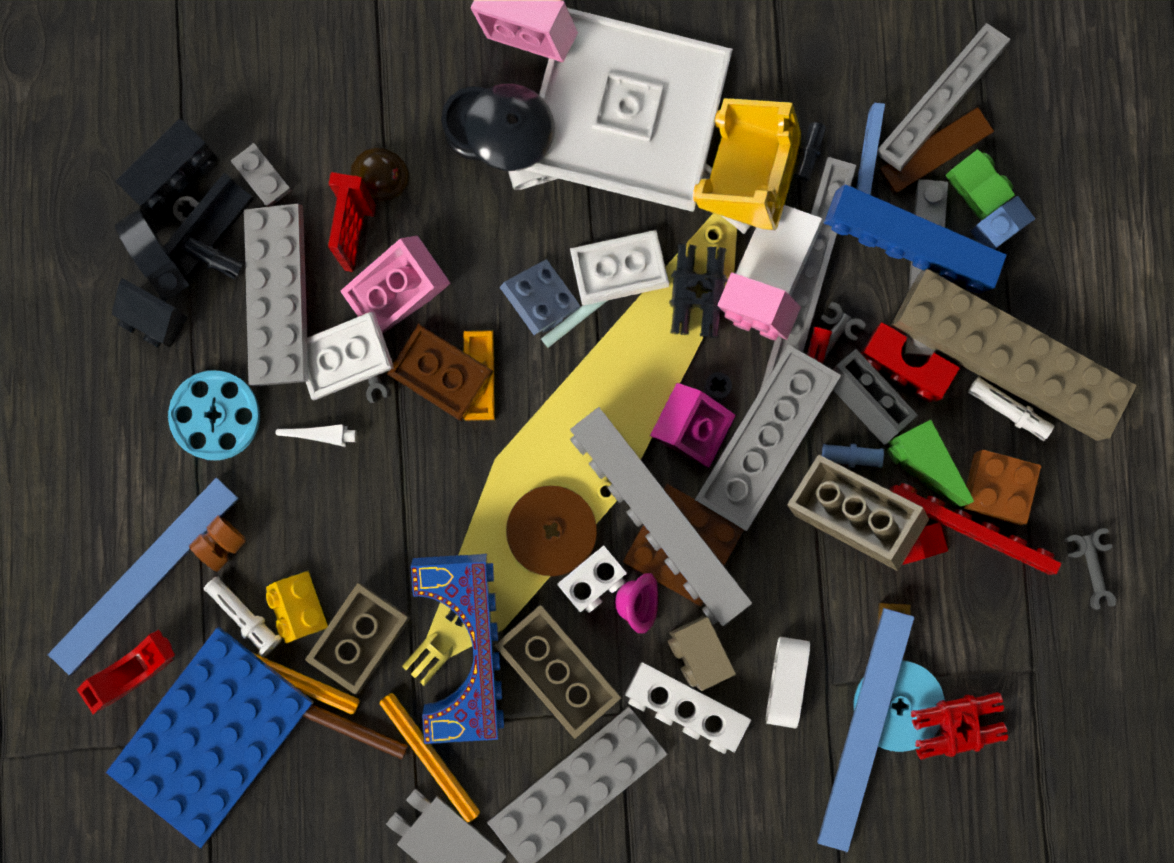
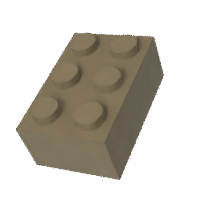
M357 583L305 660L356 695L362 691L411 617L365 585Z
M701 616L669 632L672 638L667 640L674 656L678 659L682 658L685 664L681 671L688 685L695 686L703 691L736 675L708 617Z

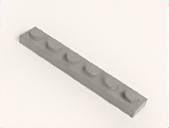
M986 23L878 148L877 155L901 171L1007 48L1010 38Z
M919 179L916 187L914 215L945 228L948 182ZM912 261L909 290L917 275L924 271L914 267ZM905 335L908 338L905 341L904 355L928 357L932 353L936 354V351L923 343Z

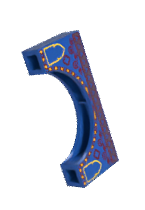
M487 554L413 558L411 563L413 596L428 597L452 609L466 626L473 646V664L463 684L447 698L438 702L424 704L422 714L424 743L498 739L499 729L504 728V712L497 708V700L502 699V683L495 679V670H500V654L493 650V641H498L497 622H491V612L496 611L495 593H489V582H494L493 563H487Z

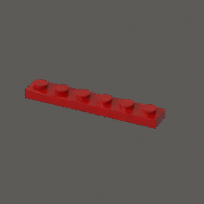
M901 483L900 486L894 485L889 490L923 507L928 518L940 522L1048 575L1057 574L1062 564L1054 560L1055 555L1047 550L1037 548V551L1026 547L1027 541L1014 535H1010L1007 538L999 534L1000 529L990 523L983 522L980 525L972 521L973 516L965 511L956 509L953 512L944 508L945 503L935 497L928 496L925 499L917 495L918 490L910 485Z

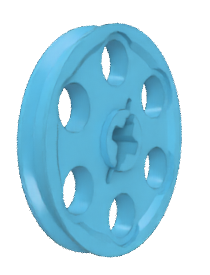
M216 370L204 371L191 376L177 388L170 401L168 421L173 437L185 451L206 460H224L239 454L252 442L260 423V409L255 394L244 381L227 372ZM200 381L206 382L209 388L207 395L202 398L195 397L193 394L194 385ZM234 382L238 386V394L231 399L225 398L222 393L224 385ZM187 406L192 410V418L187 423H181L177 419V411L181 407ZM216 407L217 412L222 413V417L217 418L216 423L213 425L212 420L207 418V413H212L213 408ZM242 408H248L252 412V420L245 425L239 424L236 420L237 412ZM201 432L206 437V444L201 449H194L191 446L190 439L195 433ZM227 433H232L236 438V444L230 450H224L220 445L221 437Z

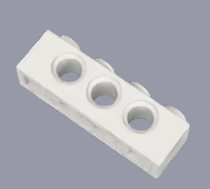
M643 662L640 663L625 693L630 698L628 702L630 705L642 711L646 707L656 711L655 718L670 726L673 721L683 725L682 732L697 740L700 735L711 740L709 746L723 754L726 753L727 749L735 753L751 721L748 717ZM656 687H663L668 693L666 701L661 704H656L651 700V692ZM684 701H690L694 705V713L688 718H683L678 714V706ZM712 715L719 716L721 719V726L715 732H709L705 728L706 719Z

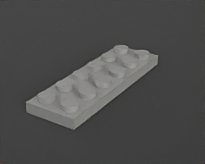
M290 204L244 210L249 385L264 386L309 382L303 206L300 204Z
M788 344L695 500L747 531L841 375Z
M628 706L487 823L518 863H536L663 759L667 753Z

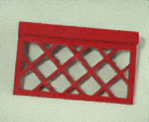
M331 172L329 185L337 197L328 248L345 271L354 272L364 215L374 217L376 204L362 177Z

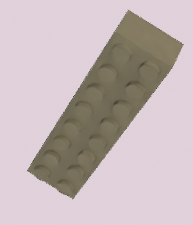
M928 269L917 275L891 324V327L923 343L930 349L1096 441L1111 437L1137 386Z

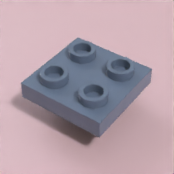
M547 259L505 281L500 286V289L533 335L541 331L543 333L549 331L581 307Z

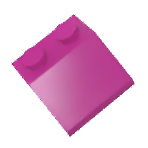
M676 383L650 436L668 448L709 468L736 415L702 391Z

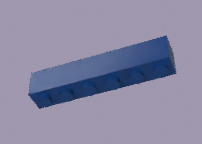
M846 184L836 190L824 224L831 226V230L837 234H850L859 238L858 241L865 246L880 247L886 250L885 253L890 257L902 259L903 257L912 261V265L918 269H930L939 273V276L950 282L958 281L965 284V288L974 293H982L995 288L1006 258V254Z

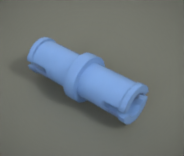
M823 444L822 456L837 464H848L850 468H855V465L882 468L884 449L857 447V444H850V447Z

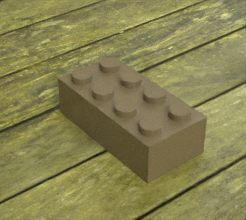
M819 454L787 504L795 517L896 571L900 569L929 521L923 507Z
M542 605L536 608L494 645L574 739L621 699V696Z

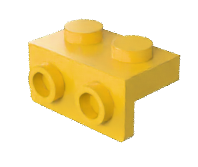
M308 571L276 581L266 587L267 603L271 609H274L277 618L276 628L279 635L284 638L285 643L322 631L328 627Z

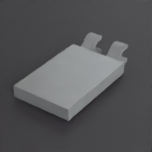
M417 789L406 800L410 805L422 812L415 823L411 826L396 812L386 823L389 828L402 836L397 845L418 863H502L507 856L473 825L466 822L459 813L438 795L430 802Z

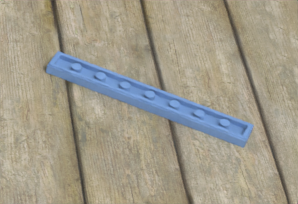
M215 478L52 649L48 656L68 675H73L189 553V545L199 534H206V527L217 515L223 517L239 498L218 478Z
M883 608L817 840L818 844L846 852L849 850L914 617L911 615Z

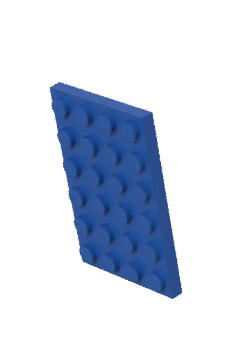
M218 627L106 773L195 845L202 848L314 701L227 632Z

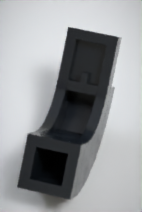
M142 208L137 209L115 224V229L130 256L164 302L190 286L158 238V231Z

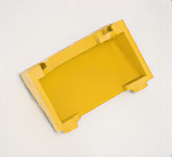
M724 98L721 110H718L715 116V125L720 129L722 138L709 179H701L699 184L694 186L693 200L699 208L763 230H776L780 222L799 153L798 148L801 144V131L793 103Z

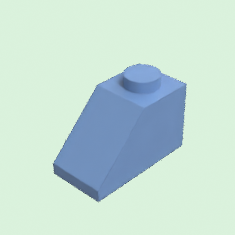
M1016 196L978 223L970 232L979 243L995 250L1034 221L1035 217L1021 199Z

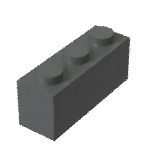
M857 349L833 369V371L841 375L833 388L834 392L884 445L918 416Z

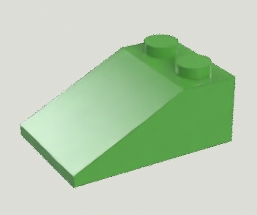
M931 420L888 442L890 445L888 453L895 464L899 463L903 470L951 505L960 507L974 502Z

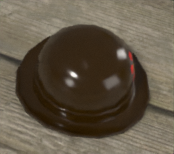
M372 148L365 150L356 157L351 165L350 175L362 177L373 200L387 201L403 193L408 185L409 172L405 162L398 154L384 148Z

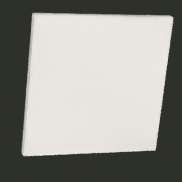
M567 8L578 34L563 63L549 58L539 94L552 112L555 124L554 139L544 158L534 166L524 170L693 212L696 202L693 200L694 186L699 184L702 179L732 49Z

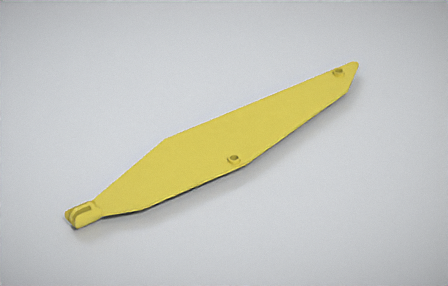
M713 213L686 243V257L689 244L696 245L694 272L703 275V273H706L707 247H716L715 259H717V249L719 247L726 248L724 275L729 279L731 272L734 273L737 228L721 215ZM708 232H715L717 240L709 239ZM678 253L665 267L669 287L642 293L494 460L458 555L487 554V563H493L494 582H489V593H495L496 611L491 612V622H497L498 632L506 628L550 578V576L539 575L523 567L515 559L509 548L506 537V525L515 503L524 494L539 487H564L574 491L588 503L597 524L617 500L612 493L609 497L601 495V487H608L612 483L606 476L602 479L599 478L588 463L593 459L588 452L582 455L570 440L574 434L570 429L600 407L641 460L652 439L650 434L676 383L680 384L703 339L700 336L703 310L696 307L691 309L689 335H680L681 323L678 335L670 334L673 308L669 304V300L672 299L673 287L671 274L676 270ZM699 284L694 289H689L691 292L696 293V298H700L703 293H708L701 290V285ZM554 522L550 526L545 524L543 527L546 531L545 537L547 539H550L552 536H559L560 532L556 530L558 525ZM441 602L427 638L402 665L407 670L427 648L430 651L429 654L411 673L416 678L430 661L437 657L439 659L438 662L420 681L423 686L428 683L450 657L472 646L466 626L460 627L455 624L459 616L456 614L452 622L447 620L445 617L449 613L450 608Z

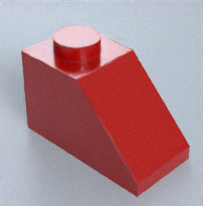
M940 522L924 527L902 565L948 552Z

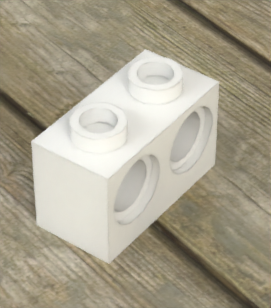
M603 545L557 585L580 612L586 609L590 613L603 602L599 596L607 590L614 593L625 583L622 577L627 573ZM608 563L614 568V575L610 580H601L597 576V567L600 564ZM585 582L590 586L591 595L589 598L579 600L574 596L573 589L577 583Z

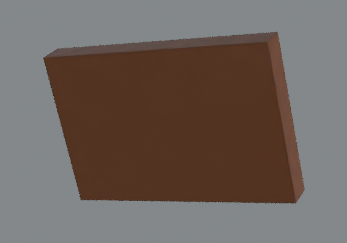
M418 324L393 363L394 368L389 370L387 374L453 417L463 421L494 371Z

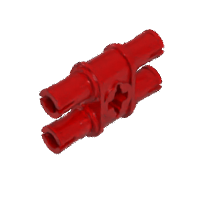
M995 692L976 698L973 695H965L963 698L956 700H940L934 707L912 710L911 717L917 718L912 719V724L916 730L939 724L941 729L940 736L916 740L915 746L921 747L916 749L918 757L921 760L942 754L954 757L957 753L970 750L980 751L984 745L1007 741L1008 734H1002L1003 732H1008L1003 722L979 726L978 718L980 715L1002 712L1004 710V705H998V703L1003 702L1000 693Z

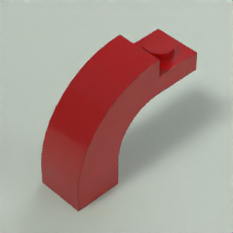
M158 629L149 634L126 656L86 679L77 688V691L92 714L99 712L124 697L169 665L175 656L172 645L166 637H163Z

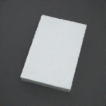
M784 205L776 230H763L756 227L736 274L785 290L791 296L824 223L823 219Z
M657 230L570 248L582 306L669 287Z
M375 312L366 313L307 338L309 382H306L312 400H317L394 368Z

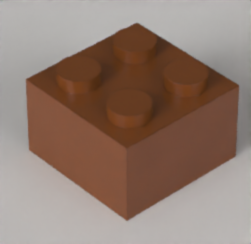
M986 450L975 452L966 485L974 502L961 506L960 510L1015 525L1027 524L1041 465Z

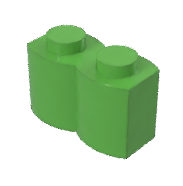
M977 149L950 170L946 177L954 189L965 199L972 211L981 220H984L1011 199L1014 193L1010 180L1004 175L1000 176L995 171L993 159L987 153H981Z

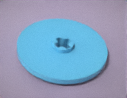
M902 660L879 740V747L895 752L914 750L919 748L915 746L916 740L932 738L938 732L940 724L921 728L920 730H916L912 724V719H917L916 717H911L912 710L934 707L940 700H945L941 686L936 678L922 666ZM863 678L858 684V687L855 692L854 710L861 689ZM898 698H901L902 702L907 704L906 709H901L900 714H897V710L892 708V703H897Z

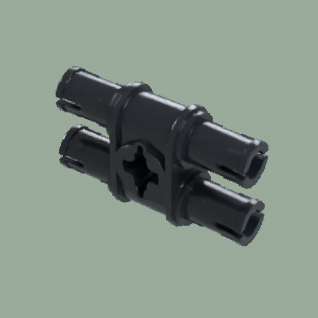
M678 244L677 267L671 274L673 287L672 299L669 300V304L673 308L670 334L678 335L681 323L680 335H689L691 309L696 307L703 310L700 336L707 338L709 336V327L711 326L710 338H719L720 312H723V310L717 305L724 291L725 283L728 280L726 275H724L726 248L719 247L717 249V259H715L716 247H707L706 273L700 275L694 272L697 246L689 244L686 257L687 244ZM697 284L701 285V290L708 292L703 293L700 298H696V293L689 290L694 289Z

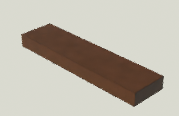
M977 107L928 138L901 171L888 163L880 168L879 173L893 194L896 195L985 139L994 130Z

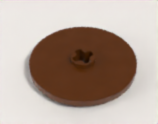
M543 486L524 494L513 506L506 525L507 542L515 559L529 571L544 576H559L575 570L591 554L597 534L595 517L588 503L574 491L560 486ZM554 522L558 525L556 530L560 532L559 536H552L550 539H547L545 537L546 531L543 527L545 524L550 526Z

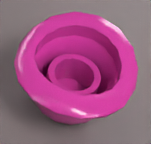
M644 573L636 581H627L619 588L616 595L617 612L623 619L629 622L631 628L637 633H646L653 626L657 615L658 586L656 579L651 573Z

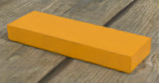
M464 331V353L493 371L494 332ZM494 372L464 418L465 421L495 420Z

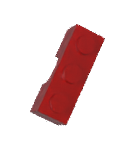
M881 322L874 330L861 355L877 372L881 369L891 375L889 379L901 387L908 385L915 389V394L922 400L937 402L942 399L959 367L935 353L927 357L922 367L909 366L904 362L901 355L902 346L908 337Z

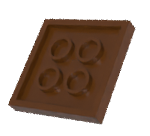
M666 484L664 491L724 566L744 529L690 496ZM643 525L623 563L643 574L651 573L658 583L701 607L704 603L700 597L695 600L683 586L688 581L681 572L675 575L664 561L668 558V555L662 548L658 551L654 549L645 537L650 532Z

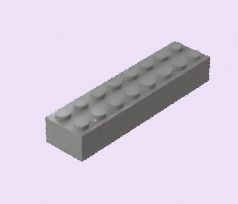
M600 407L570 429L574 434L570 438L571 442L582 455L588 452L593 459L588 464L599 478L602 479L606 476L612 484L607 488L619 503L625 500L630 506L626 513L638 527L644 524L650 532L645 537L656 551L662 548L668 555V558L664 561L675 575L679 572L682 573L688 581L683 586L695 600L700 597L706 606L702 610L713 625L719 621L724 626L752 604Z

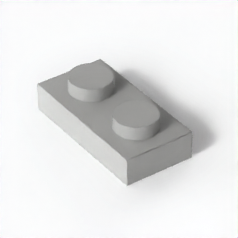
M254 143L231 160L267 207H271L292 191Z

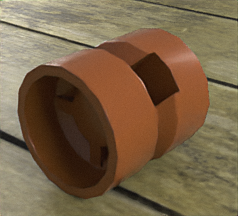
M217 515L206 527V534H199L189 545L190 550L215 572H218L229 561L228 554L230 552L236 553L247 542L246 538L220 515Z

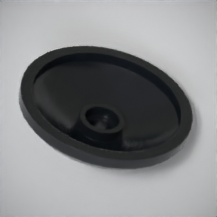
M499 84L484 90L473 100L466 115L465 134L470 148L482 162L498 170L520 171L534 166L547 154L554 139L555 124L549 106L536 92L521 85ZM514 117L517 119V123L510 124L507 118Z

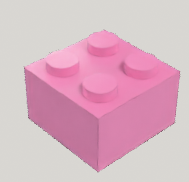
M732 272L717 305L725 312L724 317L733 321V325L746 331H750L751 327L760 331V335L775 341L777 337L788 340L801 309V306L785 290Z

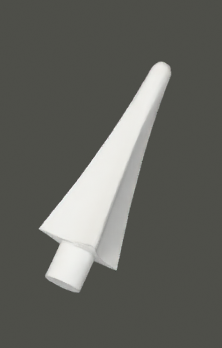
M343 424L276 430V435L310 439L346 447V442L357 441V430H347V426H343Z

